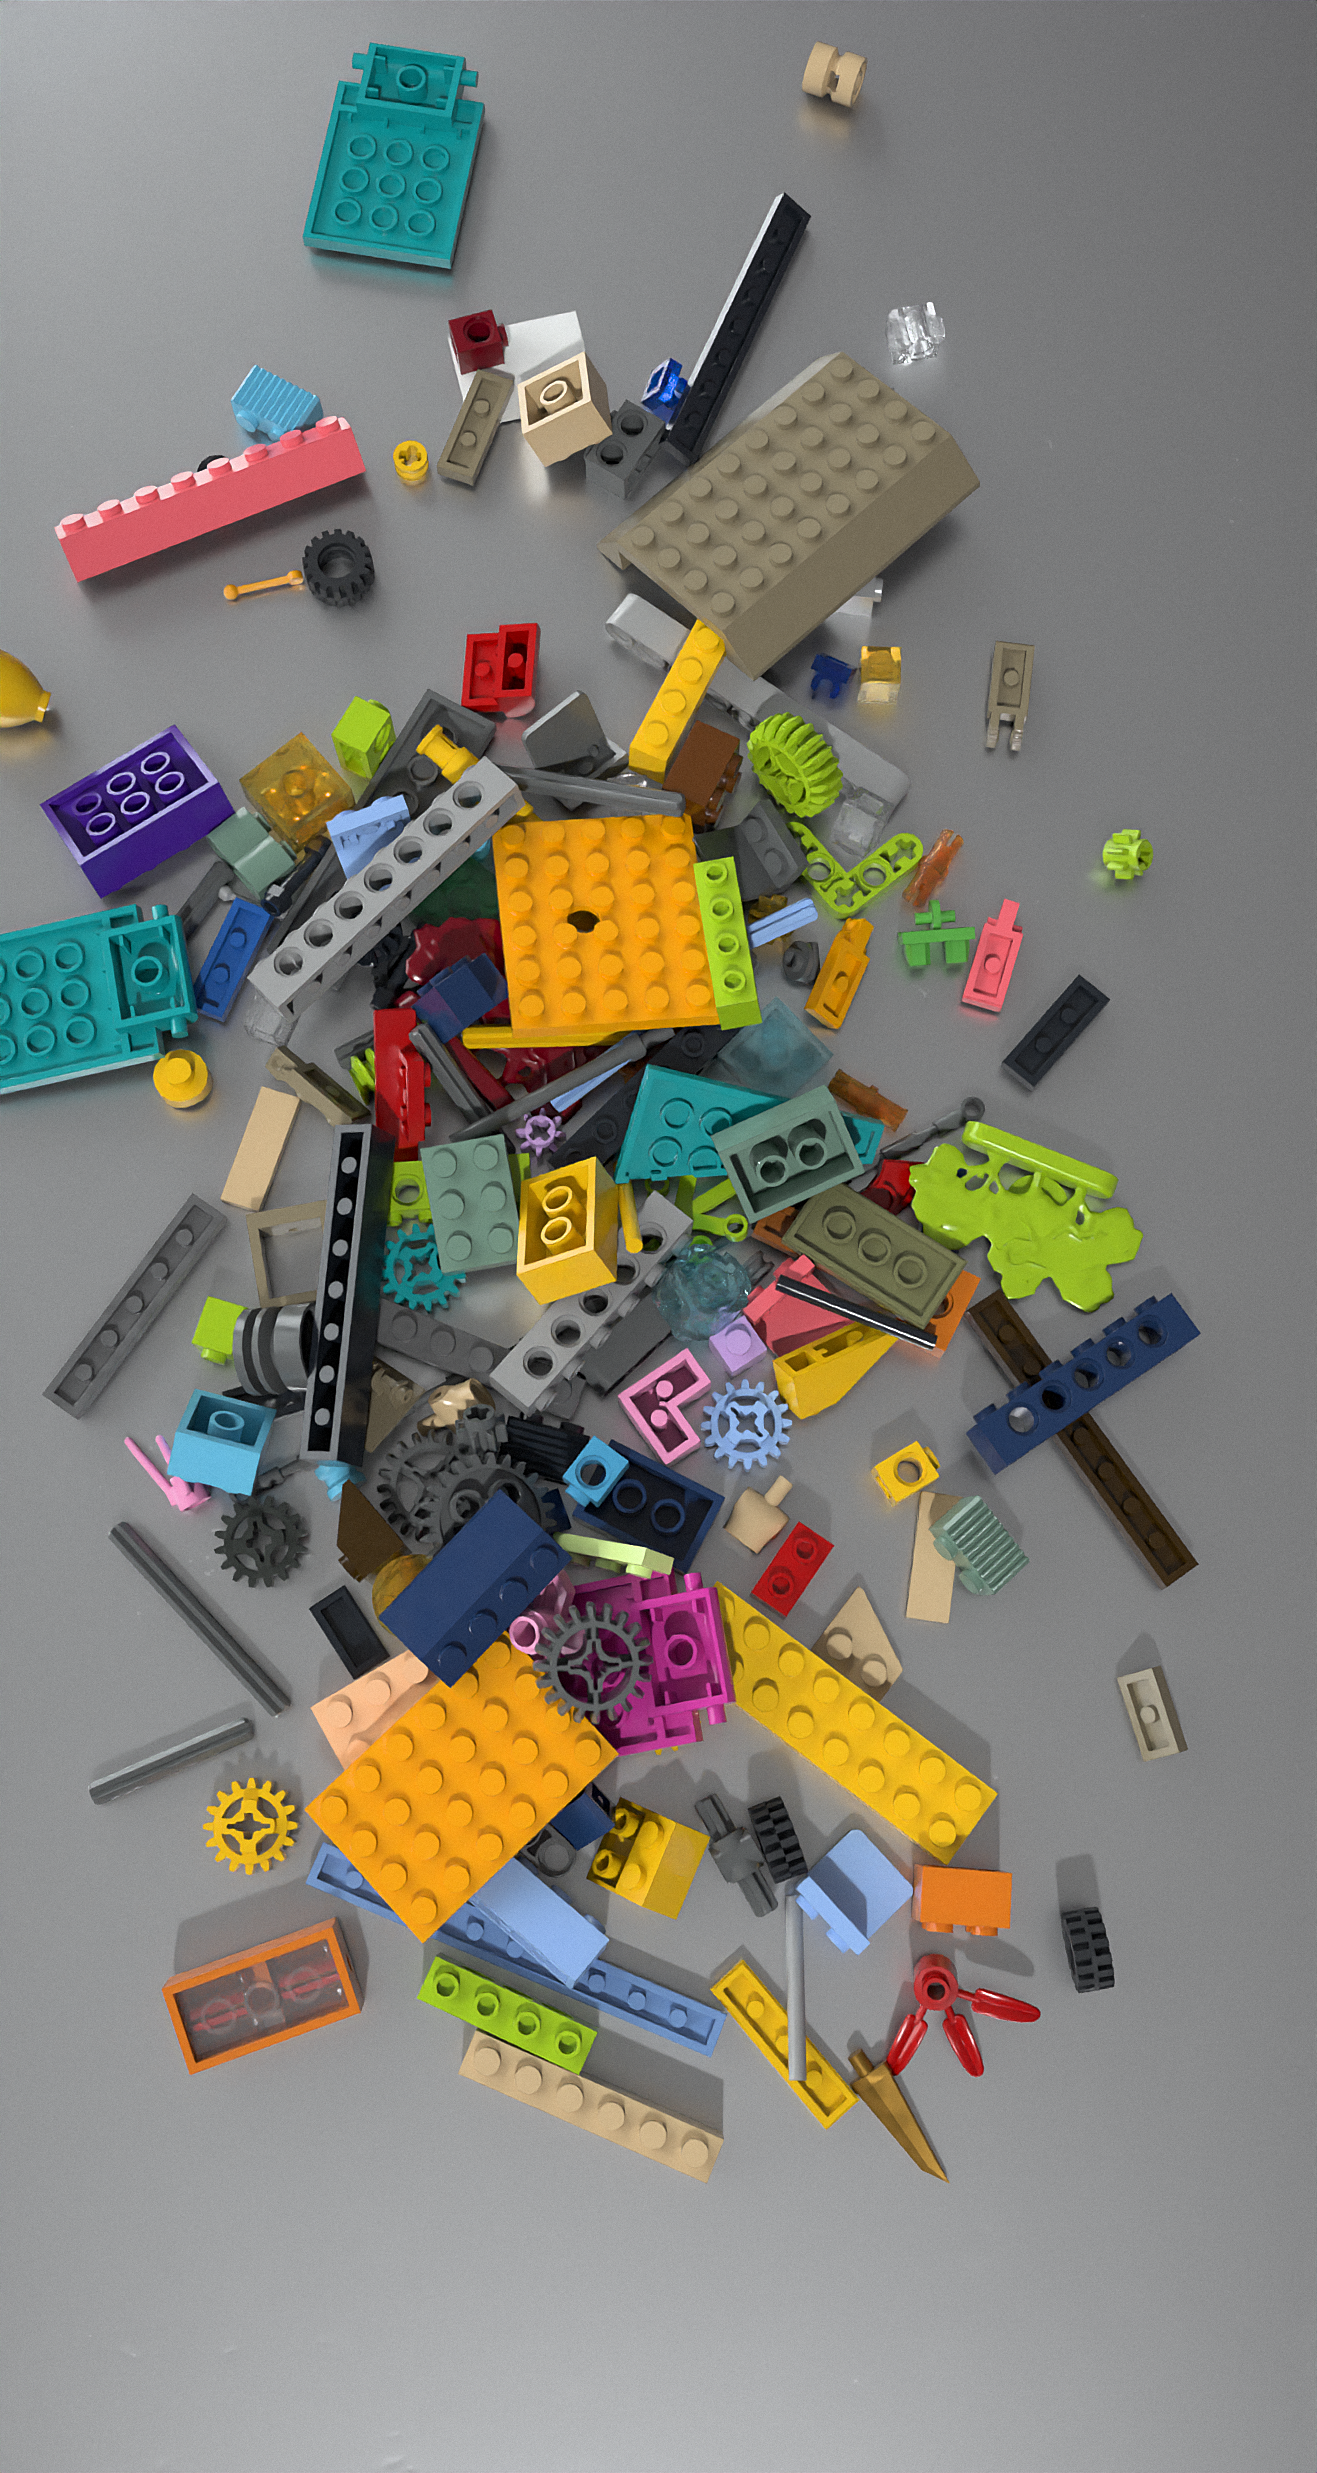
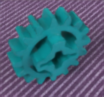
M417 1223L413 1224L412 1234L408 1236L401 1229L397 1230L399 1241L396 1244L389 1240L385 1242V1246L390 1252L389 1255H384L383 1266H386V1269L382 1270L381 1281H389L382 1288L385 1295L397 1293L393 1302L402 1306L407 1301L409 1302V1309L415 1312L418 1310L419 1305H424L427 1313L432 1314L433 1304L437 1302L446 1309L448 1307L446 1296L450 1294L454 1297H459L461 1295L455 1284L456 1282H467L466 1274L462 1273L451 1276L442 1274L433 1224L429 1225L426 1232H421ZM422 1243L427 1244L424 1248H418V1249H410V1248H409V1247L414 1246V1245H416V1244H422ZM397 1261L405 1269V1274L401 1278L402 1282L400 1284L397 1282L395 1273ZM428 1262L431 1272L429 1274L421 1272L417 1276L414 1266L417 1263L424 1266ZM423 1289H436V1291L429 1294H418Z

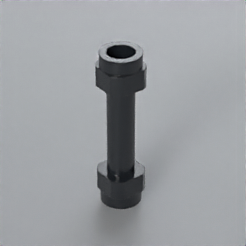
M317 835L314 839H311L304 847L305 856L279 886L271 885L265 892L260 903L268 914L280 917L282 913H286L292 906L291 896L319 865L332 844L330 839L323 835Z
M418 923L415 929H421L425 924ZM415 929L412 930L407 939L410 944L409 948L384 988L378 986L372 996L373 999L369 1006L374 1011L377 1009L397 1008L394 1002L399 998L400 992L409 979L406 974V960L417 948L414 936Z

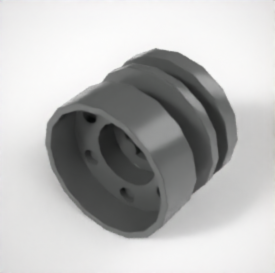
M316 1302L286 1305L282 1309L276 1306L246 1309L238 1316L233 1331V1359L239 1382L247 1393L252 1396H263L270 1393L275 1395L284 1393L288 1389L294 1393L306 1392Z

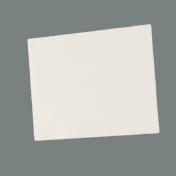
M576 311L504 326L509 344L508 347L503 348L505 364L482 369L483 371L513 380L514 391L500 423L521 419L518 384L584 351L587 354ZM448 337L464 402L477 371L463 375L460 374L451 339Z

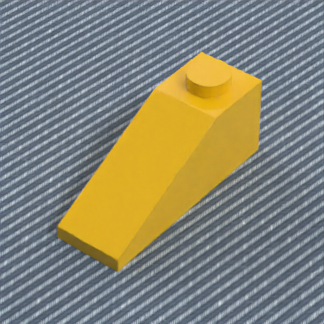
M854 1322L772 1360L781 1402L787 1404L789 1409L801 1420L818 1414L821 1410L836 1404L899 1338Z

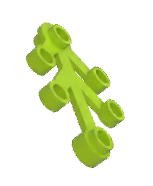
M693 1175L681 1176L674 1206L693 1220L692 1230L726 1236L732 1242H740L747 1237L748 1223L744 1216L731 1214L725 1219L704 1215V1213L736 1194L729 1178L693 1200L698 1178H695ZM668 1177L667 1180H660L665 1185L662 1189L656 1190L663 1197H666L670 1191ZM651 1178L645 1179L646 1199L654 1191L650 1188V1185L654 1182L651 1181ZM733 1223H739L743 1226L742 1231L739 1233H732L728 1228ZM703 1235L695 1236L690 1246L681 1255L690 1257L696 1263H706L711 1260L714 1254L712 1241ZM651 1238L648 1243L643 1244L642 1249L645 1251H655L660 1248L661 1244L656 1239ZM699 1244H704L709 1248L702 1255L696 1254L693 1250Z

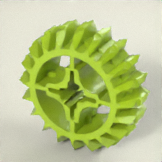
M778 712L774 716H769L755 727V730L750 734V740L746 743L750 751L747 757L753 763L751 770L758 775L760 779L758 783L763 784L767 790V795L771 794L776 799L778 806L784 805L787 812L790 814L795 812L801 818L806 815L813 817L815 814H820L835 802V799L840 796L839 791L843 788L840 779L843 777V773L837 767L839 759L833 756L831 752L832 746L825 743L823 734L819 735L814 730L812 723L805 724L800 715L794 717L789 712L784 714Z

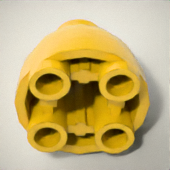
M0 649V728L19 726L33 720L42 723L51 693L43 690L38 679L21 660Z

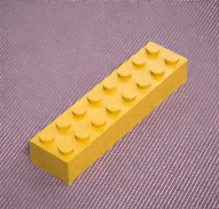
M717 1580L713 1587H717L737 1702L732 1704L940 1864L948 1865L998 1793Z

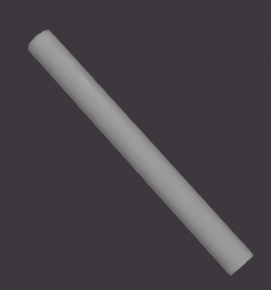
M785 1896L789 2081L807 2080L803 1909L795 1901L799 1896Z

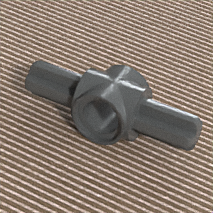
M711 1794L700 1800L695 1805V1809L714 1841L709 1845L710 1848L708 1850L727 1884L730 1883V1885L737 1882L756 1917H763L771 1913L778 1907V1901L759 1869L764 1866L765 1860L747 1828L741 1826L736 1829L718 1795Z

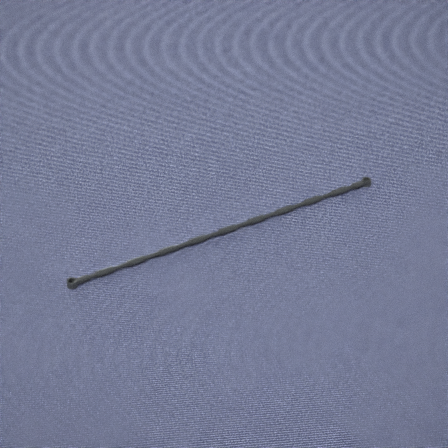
M977 1097L966 1098L960 1108L932 1122L933 1126L919 1133L915 1131L880 1149V1153L875 1155L872 1164H862L865 1172L878 1166L881 1159L896 1160L923 1146L924 1141L937 1134L942 1136L968 1121L979 1122L985 1112L984 1103ZM973 1105L977 1107L979 1114L977 1116H969L965 1112V1107ZM849 1179L843 1183L849 1185L852 1183V1179ZM809 1198L791 1205V1207L796 1209L806 1204ZM747 1219L748 1235L746 1238L752 1235L758 1221L750 1224ZM737 1224V1228L732 1230L731 1232L739 1233L740 1231H742L743 1226L741 1224ZM726 1236L713 1240L714 1252L732 1243V1241L728 1240ZM699 1244L693 1251L698 1255H702L709 1248L706 1245ZM676 1256L665 1263L667 1270L661 1279L669 1275L674 1277L698 1263L694 1262L690 1257ZM596 1298L592 1300L593 1304L586 1307V1309L592 1313H600L606 1309L607 1304L603 1300ZM562 1331L558 1333L557 1338L563 1335ZM517 1344L511 1346L508 1349L512 1350ZM455 1374L446 1377L445 1382L426 1391L403 1418L415 1413L414 1409L427 1403L429 1396L437 1388L460 1384L467 1381V1379ZM297 1455V1459L281 1468L276 1466L259 1475L251 1496L257 1498V1495L284 1482V1477L300 1469L305 1471L316 1464L299 1460V1455ZM229 1493L234 1503H240L244 1507L249 1506V1497L246 1500L240 1501L237 1499L236 1494Z

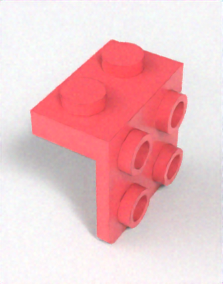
M805 1254L796 1261L791 1257L784 1261L773 1273L776 1278L773 1283L766 1289L759 1285L743 1301L746 1308L743 1309L742 1316L746 1317L762 1342L778 1358L855 1322L775 1290L778 1278L782 1274L830 1293L813 1275L815 1265Z

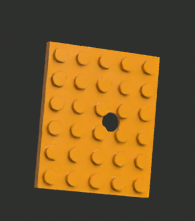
M683 813L681 817L657 814L505 823L491 836L512 1038L720 1024L715 1004L693 864L698 863L695 843L692 840L694 834L691 816ZM577 911H589L598 918L599 922L595 925L592 932L579 933L575 926L567 922L569 916Z

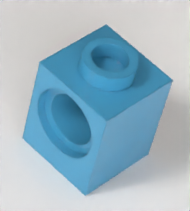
M594 1435L563 1475L564 1482L569 1485L565 1492L584 1507L589 1502L599 1507L629 1468V1461ZM592 1464L601 1466L606 1472L604 1481L596 1486L587 1485L581 1479L582 1471Z

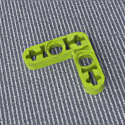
M788 822L785 824L794 839L798 836L801 838L799 847L806 855L809 864L820 862L829 868L830 874L823 880H816L810 877L807 868L798 879L825 910L838 920H847L862 912L919 866L923 854V844L918 837L910 833H900L892 837L849 872H846L806 826L798 822ZM900 846L903 850L910 847L912 849L911 859L906 856L901 857L895 862L894 869H892L890 862L896 858L898 847ZM869 868H878L883 871L886 880L880 885H870L865 881L863 873ZM853 881H855L859 891L852 896L851 907H848L846 904L838 906L836 904L837 894L843 897L848 896L854 891L855 883Z

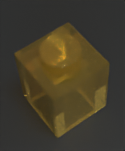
M862 646L858 663L857 703L896 704L901 685V647Z

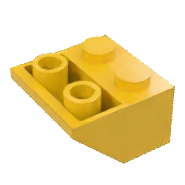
M620 1797L616 1806V1825L604 1834L586 1879L644 1908L676 1920L710 1836Z

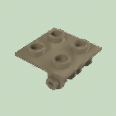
M375 1355L373 1357L364 1449L369 1453H372L426 1392L423 1387Z

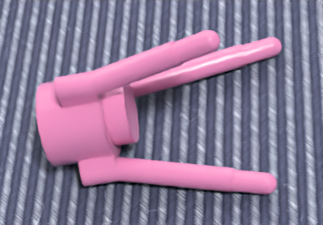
M158 1435L156 1442L169 1465L171 1449L164 1437ZM127 1437L124 1440L132 1454L165 1492L172 1507L178 1505L180 1511L185 1512L211 1498L208 1488L212 1487L210 1485L199 1482L190 1483L174 1476L170 1479L171 1486L132 1438Z

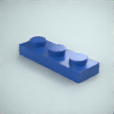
M235 897L193 985L197 1011L199 1013L225 1022L274 919V916L268 914L262 907Z

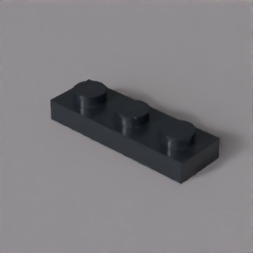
M1079 974L1003 1060L1001 1067L1032 1092L1108 1005L1110 999Z

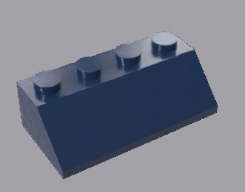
M499 1489L378 1618L425 1666L451 1688L572 1560V1557Z

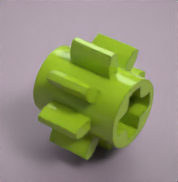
M1123 829L1122 833H1113V838L1106 842L1103 849V862L1107 869L1116 870V879L1133 880L1134 875L1142 876L1143 871L1150 867L1153 860L1151 843L1148 839H1140L1141 830Z

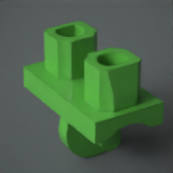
M929 900L928 912L914 913L915 925L929 924L930 930L897 932L898 944L904 945V954L908 966L931 965L929 945L931 942H943L945 963L968 962L969 939H975V927L941 929L942 923L955 922V910L941 911L938 900Z

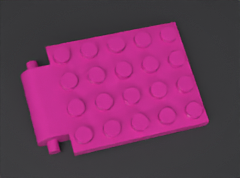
M672 1567L670 1575L653 1571L651 1579L628 1574L573 1586L576 1592L571 1606L575 1605L577 1607L580 1617L586 1616L585 1606L587 1602L595 1604L596 1615L600 1616L605 1603L611 1604L613 1607L612 1620L621 1610L626 1611L629 1617L624 1628L631 1623L638 1622L642 1629L633 1639L647 1637L650 1641V1646L640 1651L639 1654L651 1655L653 1657V1664L640 1666L639 1669L650 1673L652 1676L651 1681L642 1682L637 1680L635 1683L645 1693L643 1698H636L630 1693L626 1698L633 1707L631 1711H625L619 1703L614 1706L617 1713L616 1720L611 1721L606 1714V1710H600L599 1724H593L620 1754L618 1757L703 1741L698 1710L707 1709L709 1725L727 1722L724 1705L737 1702L717 1587L703 1588L701 1572L684 1575L686 1592L678 1593L674 1567ZM598 1628L602 1649L610 1652L616 1651L618 1654H628L626 1645L620 1636L610 1630ZM595 1651L587 1655L588 1660L584 1658L581 1664L586 1665L593 1678V1683L594 1672L598 1671V1666L602 1667L604 1662L599 1659ZM560 1653V1658L565 1657L564 1654ZM622 1668L621 1671L612 1672L606 1676L603 1681V1692H601V1695L612 1691L621 1682L627 1668ZM568 1671L557 1673L559 1681L566 1689L576 1695L587 1697L584 1677L578 1674H569ZM586 1710L584 1716L591 1722L590 1711Z

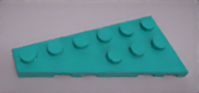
M647 1064L612 1179L615 1184H622L636 1179L651 1178V1181H660L674 1176L693 1175L695 1178L728 1175L711 1135L787 1102L791 1098ZM840 1110L861 1163L872 1164L885 1128L882 1120Z

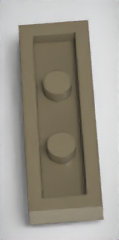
M477 369L437 463L438 474L474 486L514 391L513 380Z

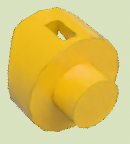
M178 1049L168 1052L165 1058H160L154 1068L153 1080L155 1088L166 1103L174 1108H186L197 1104L213 1088L212 1074L199 1055L190 1050Z

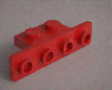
M413 1008L377 1009L373 1012L376 1126L396 1137L394 1162L418 1161V1141H425V1127H431L429 1102L424 1103V1088H428L431 1085V1071L429 1063H424L416 1047L409 1039V1033L416 1027V1012Z

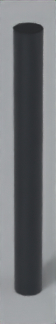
M780 1274L775 1286L776 1291L932 1351L936 1344L938 1335Z

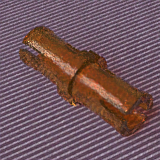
M943 829L928 856H922L918 862L919 870L907 888L902 892V897L909 903L916 891H920L912 904L913 906L923 908L938 881H944L948 875L947 867L964 844L963 838L957 834L949 847L946 846L954 831Z
M840 1068L827 1087L832 1094L857 1108V1114L861 1116L867 1114L873 1119L882 1120L884 1125L894 1133H896L900 1127L899 1125L902 1124L909 1112L908 1109L902 1108L879 1094V1088L871 1085L869 1088L843 1072Z

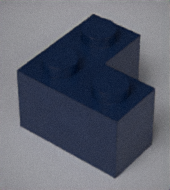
M485 952L473 961L469 955H466L451 967L445 968L420 988L417 992L421 998L411 1008L415 1010L417 1017L423 1024H430L441 1042L445 1044L508 998L507 982Z

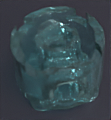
M693 1244L684 1249L660 1279L651 1295L660 1315L672 1328L673 1335L685 1343L691 1342L693 1339L708 1341L710 1340L709 1337L720 1333L746 1307L748 1303L747 1296L751 1293V1282L747 1272L737 1259L727 1252L723 1256L713 1252L716 1247L709 1244Z

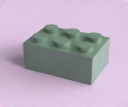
M825 1084L711 1135L750 1224L865 1173L837 1103Z
M499 1134L420 1149L442 1274L451 1276L517 1264L519 1211L504 1135Z

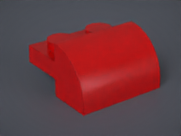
M538 623L499 625L498 633L467 634L461 706L474 713L503 711L507 718L523 716L534 709L541 629Z

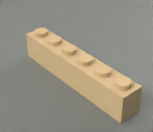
M480 2028L476 2029L458 2074L706 2184L724 2141L723 2132L583 2070H581L579 2075Z

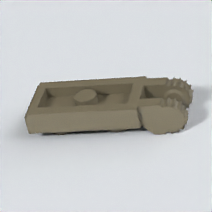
M1003 641L995 642L986 717L989 719L986 747H996L1000 733L998 729L999 720L1013 721L1009 740L1010 749L1020 750L1023 727L1028 717L1035 645Z

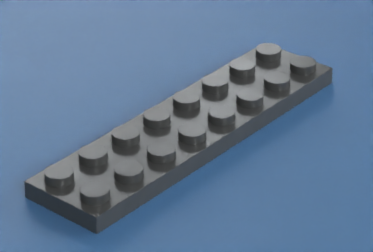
M427 689L353 810L358 811L367 808L381 797L403 795L411 821L417 819L432 805L434 799L439 794L448 791L453 786L441 774L442 769L425 754L420 755L416 752L421 741L439 724L443 728L442 733L459 748L466 747L480 759L497 731L496 723ZM333 842L268 945L267 952L269 955L283 944L289 933L299 929L307 922L322 903L328 902L336 895L347 881ZM332 939L325 940L320 947L327 945ZM352 967L330 988L338 991Z

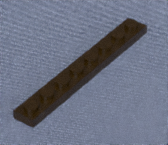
M1000 1289L969 1308L963 1314L1015 1388L1025 1381L1032 1387L1042 1380L1038 1373L1053 1362ZM1042 1394L1044 1404L1048 1408L1056 1410L1055 1400L1048 1394ZM1089 1412L1051 1437L1161 1590L1167 1588L1199 1565Z

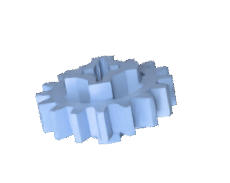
M743 1379L740 1389L737 1390L728 1382L725 1385V1396L717 1392L712 1394L711 1398L716 1406H704L703 1413L711 1418V1421L701 1423L702 1431L711 1432V1435L704 1440L705 1447L716 1445L718 1449L713 1458L717 1461L724 1455L729 1458V1469H733L737 1461L743 1462L745 1472L750 1471L752 1461H757L762 1468L767 1467L766 1456L768 1454L776 1459L781 1456V1452L776 1446L777 1443L787 1445L790 1438L786 1434L781 1433L782 1430L792 1426V1420L782 1419L781 1417L789 1407L787 1404L776 1405L775 1401L779 1394L777 1390L772 1391L769 1395L763 1393L764 1382L762 1381L758 1383L755 1389H749L748 1380ZM753 1399L756 1402L754 1405L740 1406L735 1400ZM769 1412L774 1421L772 1437L764 1429V1419ZM720 1414L729 1423V1431L723 1438H721L718 1430ZM740 1417L744 1421L750 1417L755 1420L753 1425L755 1432L752 1433L749 1430L743 1433L738 1432L739 1421L737 1418ZM739 1445H753L759 1450L740 1452L735 1449Z

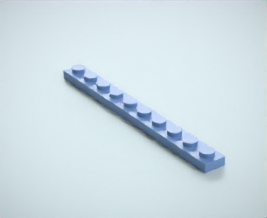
M323 1842L305 1884L407 1927L339 1848L328 1842ZM468 1902L431 1936L435 1940L710 2058L727 2017V2013L599 1958L571 1990L478 1908Z

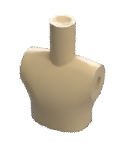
M475 1378L456 1385L441 1386L428 1399V1403L435 1413L418 1421L417 1429L424 1437L427 1436L428 1430L434 1429L437 1431L445 1426L456 1434L455 1420L463 1419V1412L467 1408L477 1404H486L493 1407L494 1411H496L495 1402L485 1386Z
M780 1475L765 1495L748 1487L733 1506V1511L723 1528L758 1555L771 1540H774L790 1520L789 1516L778 1505L793 1487V1484Z

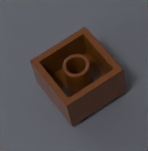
M696 720L662 786V790L685 795L687 806L684 813L691 816L693 833L696 835L706 833L710 826L716 828L725 809L722 802L726 793L733 794L742 776V772H739L743 761V756L739 755V738L699 720Z

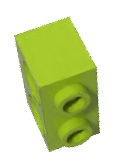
M358 696L354 697L331 734L341 768L369 783L396 741L389 710L376 700L370 699L367 702Z

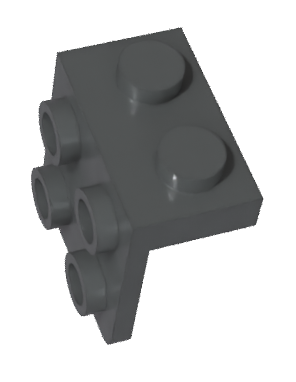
M577 690L525 730L521 736L523 745L535 769L611 781L629 766L628 753L605 736L588 696L581 690ZM555 797L570 811H573L584 802Z

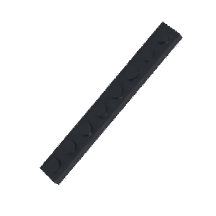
M785 192L775 197L658 445L686 467L695 464L811 218V215Z

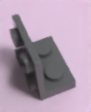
M770 799L759 801L739 825L698 834L692 838L695 843L696 853L701 862L734 857L742 903L785 892L810 865Z

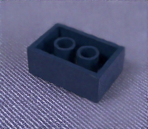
M611 1439L608 1446L629 1461V1468L599 1507H596L591 1502L586 1507L577 1503L572 1513L573 1520L617 1543L645 1547L674 1558L672 1565L674 1572L684 1577V1575L689 1573L724 1504L725 1497ZM597 1465L587 1485L596 1486L604 1481L606 1472L601 1466Z

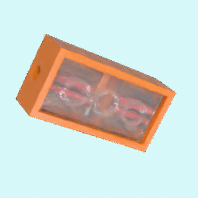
M337 1917L169 1977L162 1987V1992L190 2075L361 2013L365 2001Z

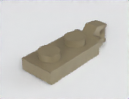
M285 1045L277 1047L265 1065L278 1081L283 1080L295 1089L296 1095L302 1101L312 1104L322 1112L327 1122L333 1127L335 1125L366 1124L372 1115L368 1108L315 1063L306 1064Z

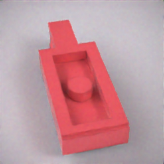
M1004 899L998 919L988 917L987 922L984 923L961 999L962 1002L1000 1013L1023 937V927L1014 925L1020 903Z

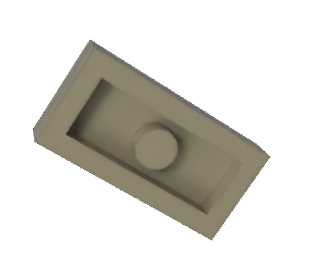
M1161 1665L1118 1677L1117 1680L1143 1761L1146 1762L1188 1750Z

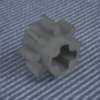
M473 1405L463 1412V1419L455 1420L459 1449L468 1448L471 1455L477 1454L478 1457L482 1458L484 1453L493 1452L495 1454L500 1449V1442H508L504 1413L495 1414L494 1408L489 1405Z

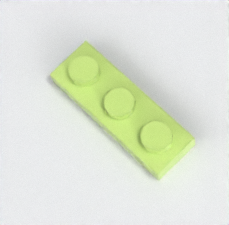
M555 1531L553 1534L555 1542L572 1557V1560L569 1562L571 1564L589 1567L590 1561H596L594 1567L614 1573H620L621 1566L626 1567L625 1573L645 1579H651L653 1571L667 1575L671 1573L674 1558L645 1547Z

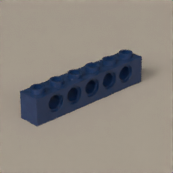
M1172 1293L1160 1301L1154 1295L1133 1309L1138 1316L1129 1322L1120 1317L1102 1330L1106 1336L1096 1344L1091 1338L1087 1339L1070 1351L1074 1358L1065 1365H1062L1059 1359L1054 1361L1038 1373L1042 1379L1032 1387L1026 1381L1005 1395L1009 1400L1008 1403L999 1409L992 1403L972 1417L976 1425L965 1434L994 1475L1054 1436L1201 1334ZM1139 1329L1149 1334L1151 1344L1141 1339ZM1107 1351H1112L1118 1356L1120 1366L1110 1362ZM1075 1372H1079L1086 1377L1088 1388L1078 1384L1075 1379ZM1042 1394H1048L1055 1400L1056 1410L1050 1409L1044 1404ZM1009 1415L1016 1416L1022 1421L1024 1432L1016 1431L1011 1426Z

